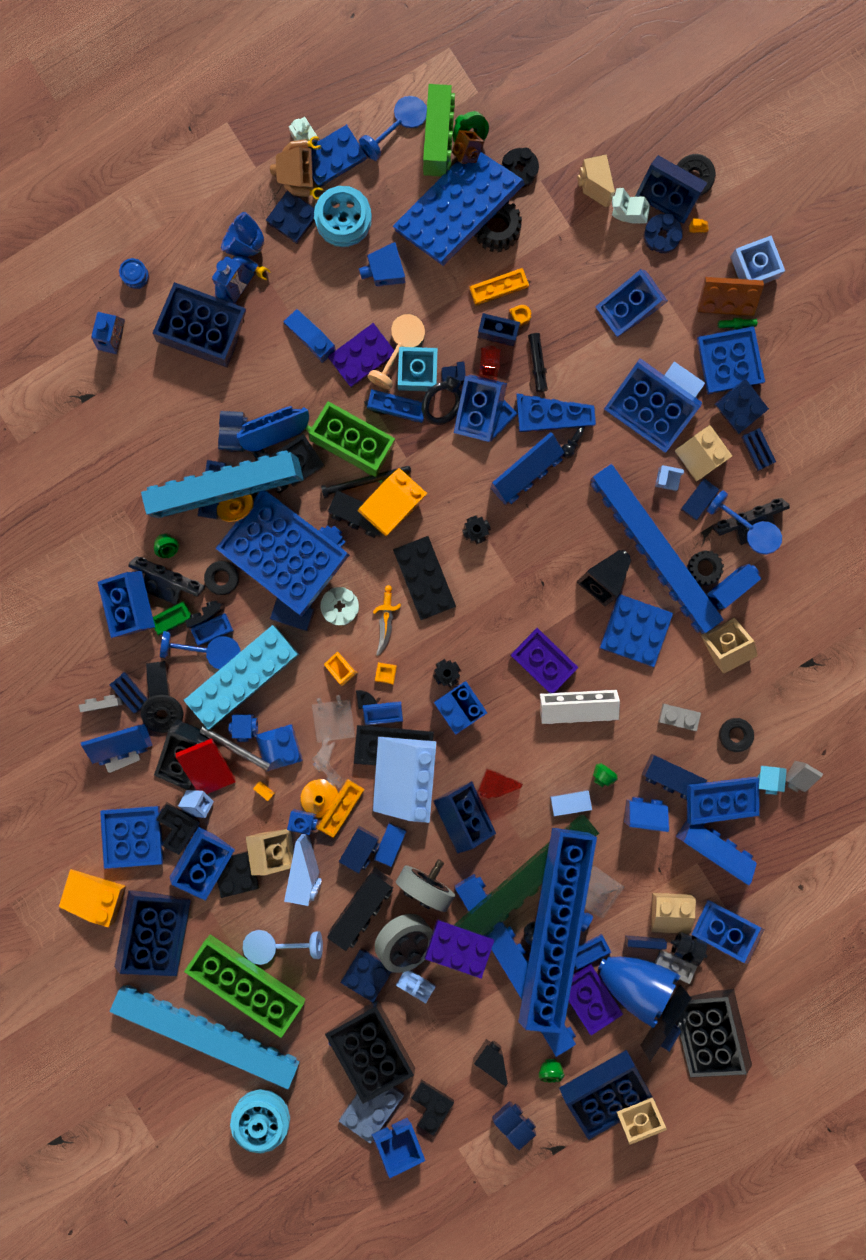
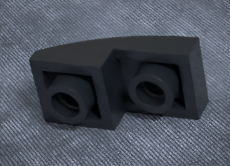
M217 600L206 603L207 606L202 607V616L201 613L190 615V619L185 620L187 628L195 627L212 619L223 610L224 604L218 603Z
M165 661L146 663L149 698L155 695L170 696L167 663Z

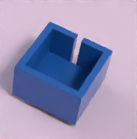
M408 1118L392 1124L391 1130L386 1127L371 1134L389 1178L426 1161Z

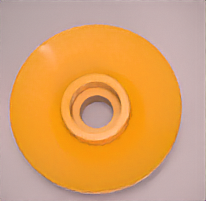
M249 494L219 502L217 514L220 519L226 522L239 521L252 510L253 498Z
M313 780L302 790V807L306 812L315 813L317 818H323L338 795V791L327 780ZM317 796H321L323 798V801L321 803H318L316 801Z

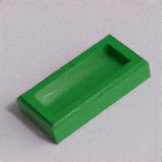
M183 601L153 617L154 629L158 636L162 635L163 631L168 632L186 623L185 620L190 619L191 613L186 603Z

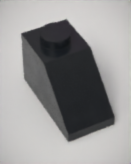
M486 1039L473 1057L474 1065L506 1087L508 1081L503 1052L501 1050L502 1047L493 1040L490 1042Z

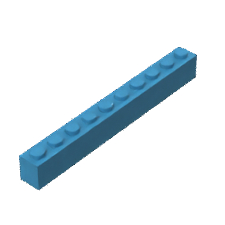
M123 985L118 990L109 1012L289 1089L300 1062L297 1061L296 1057L290 1054H281L274 1047L269 1046L267 1048L261 1045L258 1040L244 1038L237 1031H228L221 1024L216 1023L214 1025L207 1022L208 1020L205 1017L191 1015L184 1008L177 1009L168 1001L154 999L155 997L152 994L138 992L133 986Z

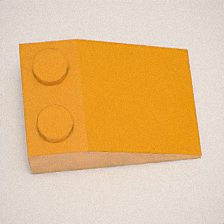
M398 468L357 511L381 533L387 536L420 505L427 492Z
M71 869L59 907L89 922L109 928L115 923L126 886Z

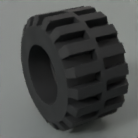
M508 201L492 217L501 218L506 221L508 228L500 233L493 232L485 224L474 235L475 238L477 237L478 244L482 243V248L485 250L488 247L490 252H493L494 249H497V252H502V248L506 251L510 245L513 247L516 240H518L522 216H520L519 209L515 210L516 205L514 203L510 205Z

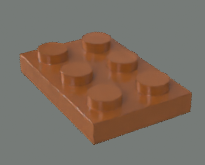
M705 277L697 311L701 313L754 316L764 282L763 280Z

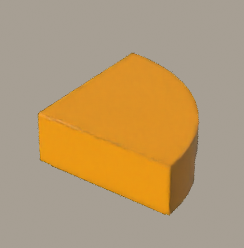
M693 219L689 225L690 233L709 231L708 222L702 219Z

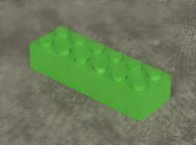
M211 934L206 938L184 971L280 1038H282L305 1002L304 997Z

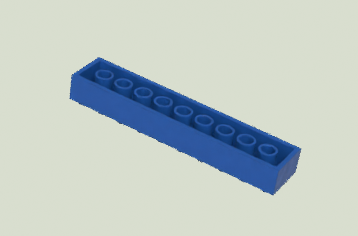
M552 828L518 1020L525 1030L561 1034L564 1031L597 837L588 832Z

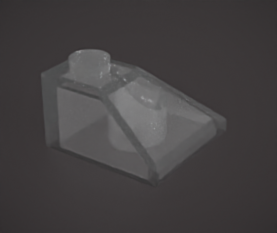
M592 865L585 909L603 919L625 887Z

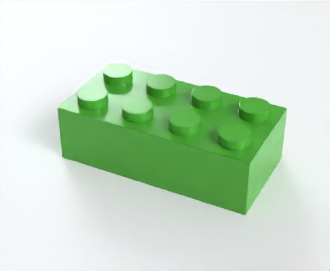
M428 85L423 157L425 176L442 177L451 167L455 93H452V85Z
M329 401L309 431V441L374 477L379 473L395 444L394 437Z

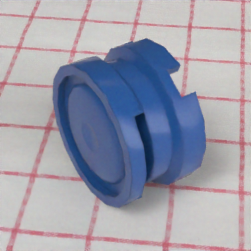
M130 258L123 261L120 265V277L128 287L140 289L147 284L149 272L140 260Z

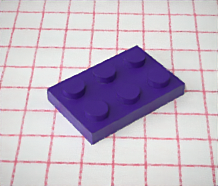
M372 323L330 354L328 359L350 388L366 378L370 371L376 370L386 363L392 356L394 349L376 325Z
M538 628L510 655L549 693H554L579 668Z
M437 920L425 959L482 979L494 939Z
M591 964L573 975L569 1002L590 1035L598 1032L623 1015Z

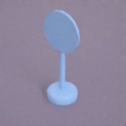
M263 930L252 931L243 941L244 955L249 961L258 965L266 964L272 960L276 949L309 948L313 959H320L323 952V939L320 931L311 934L309 943L276 944L272 935Z

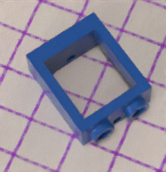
M747 564L741 566L706 595L717 610L725 609L761 580L760 572L754 565Z

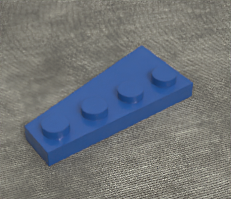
M516 393L519 432L596 425L593 405L563 402L556 399H544Z

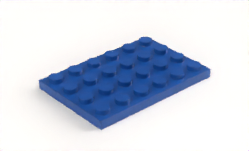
M481 152L476 163L463 164L457 161L393 225V228L444 266L525 185L524 181Z
M266 490L261 491L253 500L254 504L250 513L233 525L215 549L296 613L303 616L349 557V554Z

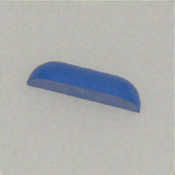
M292 406L249 421L243 424L242 430L237 433L238 442L245 450L258 451L300 434L308 425L309 411L304 407L302 409H293Z

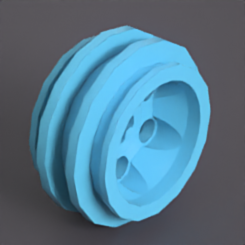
M336 186L328 189L319 197L315 205L314 220L319 234L326 242L337 247H349L358 244L367 236L371 228L372 213L367 198L359 190L350 186ZM337 204H340V206H339L338 208H334V207H333V206H335V205H337ZM347 204H351L354 206L352 208H348ZM358 214L361 217L359 220H355L354 216ZM332 215V220H326V216ZM347 218V221L341 222V219Z
M258 1089L248 1092L239 1099L232 1112L230 1122L232 1136L239 1146L249 1152L265 1153L272 1151L282 1143L287 1135L290 1123L289 1109L282 1097L272 1091ZM254 1107H261V1109L257 1111ZM268 1110H270L274 1115H269ZM248 1114L250 1119L244 1120L243 1115ZM257 1123H261V1127L256 1126ZM275 1124L277 1128L272 1130L270 1125Z

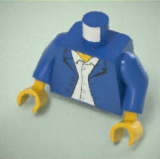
M227 256L224 260L217 263V270L212 276L215 284V297L235 304L254 276V271L258 277L264 280L267 279L263 277L262 273L264 271L271 272L263 266L258 267L256 262L246 256H235L233 259Z

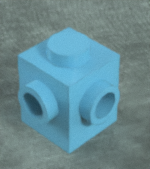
M761 766V771L758 775L759 789L766 790L765 794L777 795L778 791L785 792L787 769Z

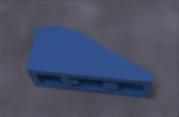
M298 309L283 321L321 363L326 361L328 356L336 351L335 345Z

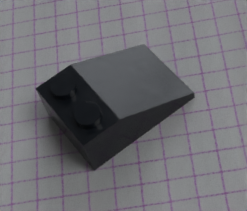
M177 719L168 730L154 776L183 789L190 790L192 783L176 759V753L207 741L210 738L199 733L200 729Z

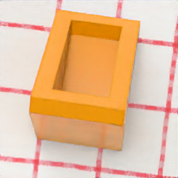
M338 651L324 663V666L341 686H345L358 673Z

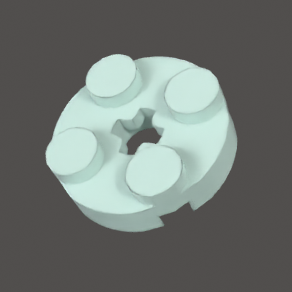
M336 587L324 594L320 608L322 615L328 622L342 626L349 624L356 617L359 611V602L352 591L343 587ZM338 601L345 604V608H342L341 612H338V609L334 607Z

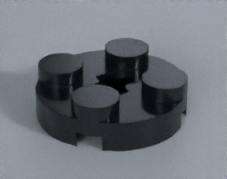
M527 147L515 148L503 157L502 166L523 179L525 185L522 188L534 182L538 174L539 162L531 149ZM517 164L524 165L522 172L519 169H515Z

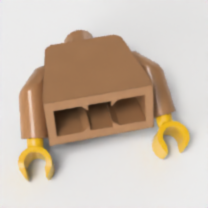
M317 136L312 137L310 141L304 139L289 142L282 152L276 155V164L270 166L271 175L276 176L277 182L284 184V188L295 196L309 197L311 195L315 199H319L315 192L316 190H323L320 187L313 190L310 189V187H313L311 149L308 147H312L314 150L322 148L321 145L313 146L314 141L320 140Z

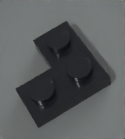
M166 802L156 817L157 821L171 828L162 846L179 855L200 821Z
M421 1079L411 1096V1099L426 1108L417 1126L434 1136L453 1106L454 1100Z

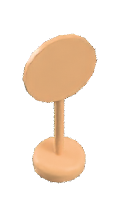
M403 314L393 322L391 335L398 345L382 373L372 370L367 375L371 382L383 389L390 390L393 386L392 380L386 374L399 353V347H416L423 341L425 335L424 325L414 315Z

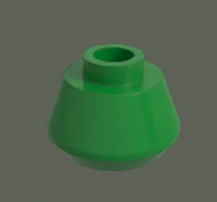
M160 534L154 541V553L161 558L174 556L180 547L178 540L170 534Z
M599 763L595 765L593 772L594 782L602 788L605 785L609 787L618 780V775L604 764Z
M546 1059L541 1064L538 1077L543 1082L556 1083L562 1081L565 1074L561 1064L556 1059Z

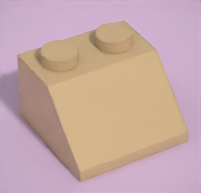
M607 154L584 159L582 167H580V174L577 175L579 187L582 186L584 194L603 206L609 207L615 190Z
M711 425L675 450V453L696 482L732 457Z
M735 618L701 635L714 662L723 673L758 656L754 640Z
M283 829L246 837L251 875H269L291 868L294 854L291 831Z
M653 893L651 932H683L690 934L695 920L696 898L691 894Z
M653 1097L617 1111L630 1145L667 1130Z

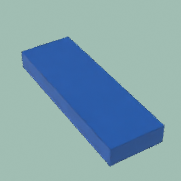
M371 389L366 409L422 423L424 418L421 410L422 402Z

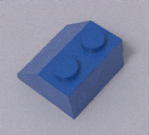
M632 797V800L626 799L625 824L634 828L669 832L668 806L663 804V801L651 799V802H644V798Z

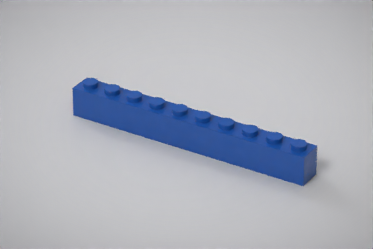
M612 463L590 479L592 481V488L596 493L600 492L604 505L607 508H611L614 512V519L619 524H623L627 537L629 539L633 538L637 544L635 545L637 551L641 555L644 554L646 556L648 566L652 570H656L660 583L669 588V595L675 602H679L681 612L685 617L689 616L692 620L691 625L697 633L705 634L721 623L724 619Z
M473 874L456 884L455 889L483 936L494 939L492 951L522 999L529 960L527 961L524 957L526 952L521 943L517 944L514 937L516 935L510 926L507 928L503 921L506 918L501 910L497 911L494 904L496 902L491 893L486 894L483 889L486 885L482 878H477ZM564 1025L563 1034L541 1032L556 1057L576 1045L574 1041L576 1035L571 1026L567 1028Z

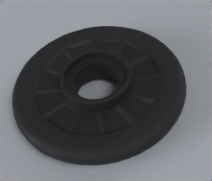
M690 154L678 162L677 166L689 173L693 170L698 171L700 179L707 182L701 196L711 189L715 181L716 172L709 158L701 154Z
M168 695L152 696L144 702L141 708L143 723L149 729L159 733H167L176 720L182 721L184 716L181 704L175 698ZM164 710L168 715L162 718L157 715V712Z

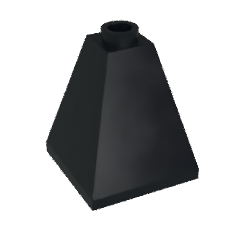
M618 550L590 568L576 583L606 607L620 594L631 563L630 555L624 550Z

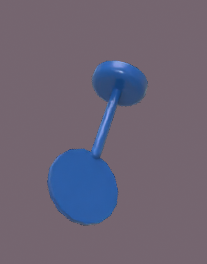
M405 96L399 99L394 108V115L397 121L376 140L368 135H363L359 139V144L364 153L371 160L377 161L381 156V149L378 144L399 125L407 128L421 126L426 120L427 106L425 103L414 96Z
M724 490L711 502L706 512L715 514L721 508L749 529L747 542L753 551L767 555L779 549L782 543V534L776 525L764 521L751 525L724 505L728 498V493Z
M163 631L160 648V658L168 656L169 648L204 652L209 663L219 670L240 653L238 643L233 638L227 636H219L213 639L207 648L170 643L171 634L167 631Z

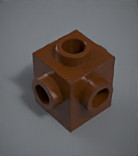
M459 130L452 153L460 163H476L484 141L474 131Z

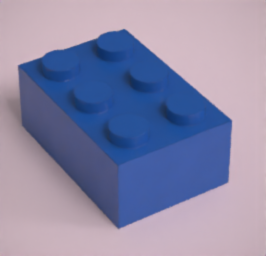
M142 571L125 572L98 581L111 638L127 636L155 627Z

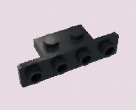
M778 498L765 505L756 506L745 513H738V515L751 525L762 521L775 525L773 515L789 509L790 505L783 498ZM734 517L720 520L717 524L712 525L713 530L719 536L735 530L738 543L740 545L748 543L747 533L749 529Z
M136 556L129 562L128 567L142 571L145 574L144 583L147 593L174 605L179 602L182 590L197 597L205 590V585L200 584V582L186 578L178 572L170 571L162 565L154 564L146 558Z

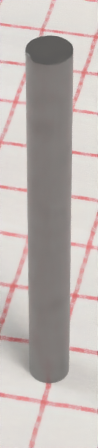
M205 726L201 728L199 733L210 739L212 738L213 741L262 769L268 770L270 766L268 762L212 730H208Z

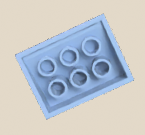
M378 737L373 800L374 812L407 821L430 823L436 741Z
M301 834L296 840L284 902L309 906L310 902L314 901L322 879L319 878L320 872L310 836L307 834Z

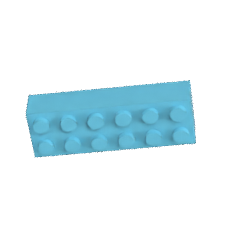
M272 625L185 698L184 701L208 730L213 729L300 654L275 625Z

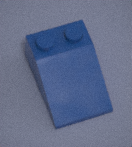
M640 269L600 302L596 308L615 335L619 337L657 311L668 300L648 272Z
M475 375L465 376L454 433L490 442L504 402L507 383Z
M708 900L691 935L748 964L765 929Z

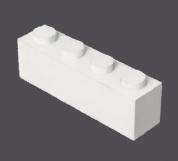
M617 690L540 694L542 724L619 720L620 700Z

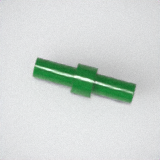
M742 318L719 320L718 328H733V330L742 329V327H757L758 322L757 319Z

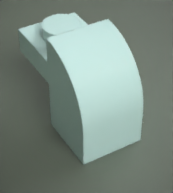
M616 188L615 196L612 198V216L623 222L647 223L650 204L646 198L630 197L624 188Z

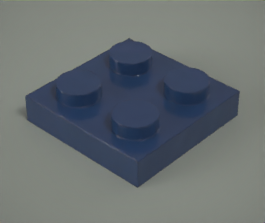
M286 191L267 217L266 222L298 244L315 221V209L299 197Z
M746 379L742 380L714 404L737 434H740L769 409Z
M360 948L340 983L373 1003L392 972L385 968L379 958Z

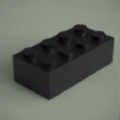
M374 867L330 928L327 938L344 951H347L349 947L353 948L359 940V932L362 931L364 933L369 926L371 915H377L382 907L381 901L383 899L387 900L393 892V880Z

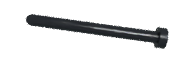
M410 466L400 468L406 474L411 472ZM397 469L378 473L376 477L371 475L330 487L322 485L321 489L324 499L329 498L328 495L336 493L337 490L341 492L386 480Z

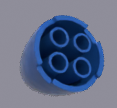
M608 957L607 960L602 959L598 967L601 970L600 976L604 984L618 1002L636 1018L654 1029L657 1020L654 1018L661 1016L676 986L673 982L677 983L681 975L656 963L632 957Z

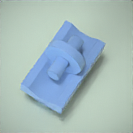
M411 970L403 972L396 983V986L425 1004L436 988V985Z

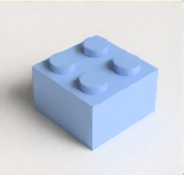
M772 236L736 248L730 256L739 279L763 280L765 284L780 278L785 272Z

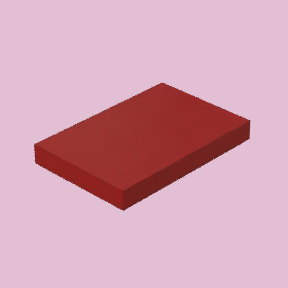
M212 738L176 753V759L196 791H204L206 794H209L236 782L233 773Z

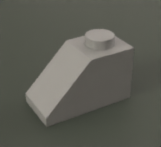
M794 761L786 775V782L789 783L787 787L795 792L799 790L806 792L822 777L823 773L806 763Z

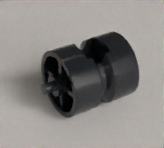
M679 932L675 940L670 942L673 944L671 949L672 956L679 959L686 958V962L695 966H699L703 959L708 956L706 955V942L696 938L692 940L690 935Z

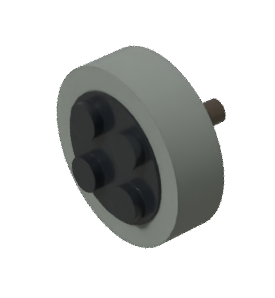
M439 859L429 875L405 865L396 880V884L404 890V895L411 899L419 900V904L427 909L434 908L446 912L455 897V894L449 888L436 880L440 869L444 865V862Z
M416 914L401 915L386 924L380 931L375 941V953L387 970L395 973L409 971L425 960L433 931L421 916Z

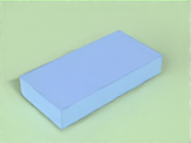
M673 362L665 373L667 378L694 397L697 396L705 382L676 362Z
M588 790L550 797L554 816L592 810Z

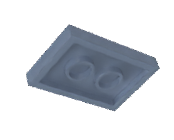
M393 1087L364 1104L361 1102L358 1094H356L339 1118V1122L371 1144L373 1141L371 1134L380 1131L403 1098L404 1093Z

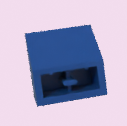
M466 681L434 701V704L455 735L487 714V711Z

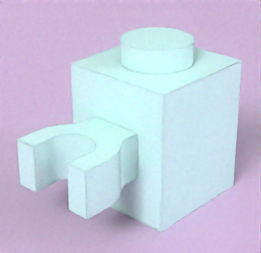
M305 116L294 120L289 126L290 134L294 141L304 139L310 141L312 137L317 136Z

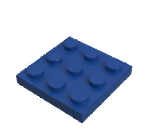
M754 326L697 338L707 394L732 390L744 379L751 386L765 383Z
M619 594L599 648L655 667L673 613Z
M160 806L100 811L104 869L163 864L161 823L156 820L160 812Z

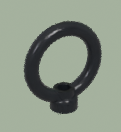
M447 376L444 382L433 385L426 392L422 400L421 410L424 418L429 423L443 425L457 416L462 394L459 389L461 385L459 380ZM444 389L454 393L455 403L452 410L443 417L432 416L429 411V403L432 397L438 391Z

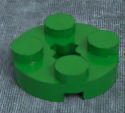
M477 111L459 115L455 120L452 135L453 142L455 143L459 130L470 131L472 128L485 141L489 132L488 121Z

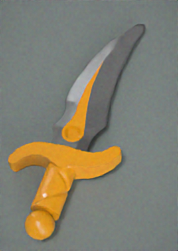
M390 585L385 587L383 605L376 607L373 611L376 614L379 610H382V617L379 620L380 639L376 656L382 653L389 641L392 631V611L398 610L401 607V603L394 607L391 606L392 593L390 592L392 587Z

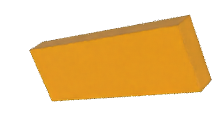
M523 268L469 286V290L474 304L477 306L528 288L529 283Z
M347 779L320 821L317 829L334 839L364 792V788Z

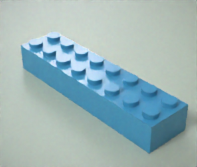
M280 451L276 453L277 456L270 458L269 456H262L255 462L243 461L239 463V466L233 468L232 466H224L218 472L212 470L205 471L199 477L192 475L184 477V481H168L165 483V486H149L146 491L141 492L146 515L162 518L303 481L299 458L291 452Z

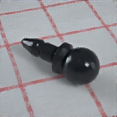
M585 426L580 427L572 439H568L567 443L561 447L564 451L563 457L572 458L575 455L576 448L579 447L577 443L584 434Z

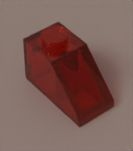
M495 346L481 348L479 375L498 376L500 349H496L497 347Z
M486 768L478 786V791L485 798H498L520 789L523 784Z

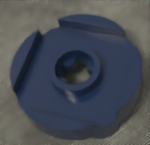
M670 213L656 215L649 220L645 227L644 242L652 251L655 250L661 254L669 253L677 247L682 239L681 224ZM660 230L667 232L666 238L658 235Z

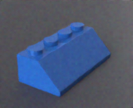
M550 432L492 482L490 489L504 505L508 502L513 504L519 498L518 494L522 490L527 492L534 485L532 482L537 477L542 479L548 473L547 469L551 465L556 467L563 460L561 457L564 451L554 434Z
M686 820L676 837L747 885H750L757 865L752 860L753 855L745 850L741 853L735 849L737 847L735 843L729 839L726 842L720 839L721 834L712 828L710 831L705 829V823L690 825Z

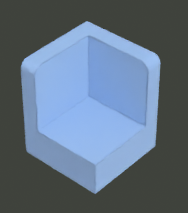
M662 465L658 469L655 487L677 491L684 470Z
M187 790L178 807L192 817L206 818L214 801L204 791Z

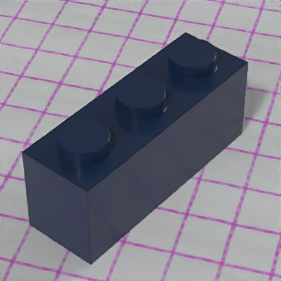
M653 754L650 755L642 772V775L646 777L645 781L655 786L658 782L664 785L662 789L672 794L674 791L681 793L680 797L687 800V785L707 782L706 779Z

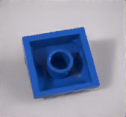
M292 724L257 734L256 740L262 760L270 764L267 771L303 761Z

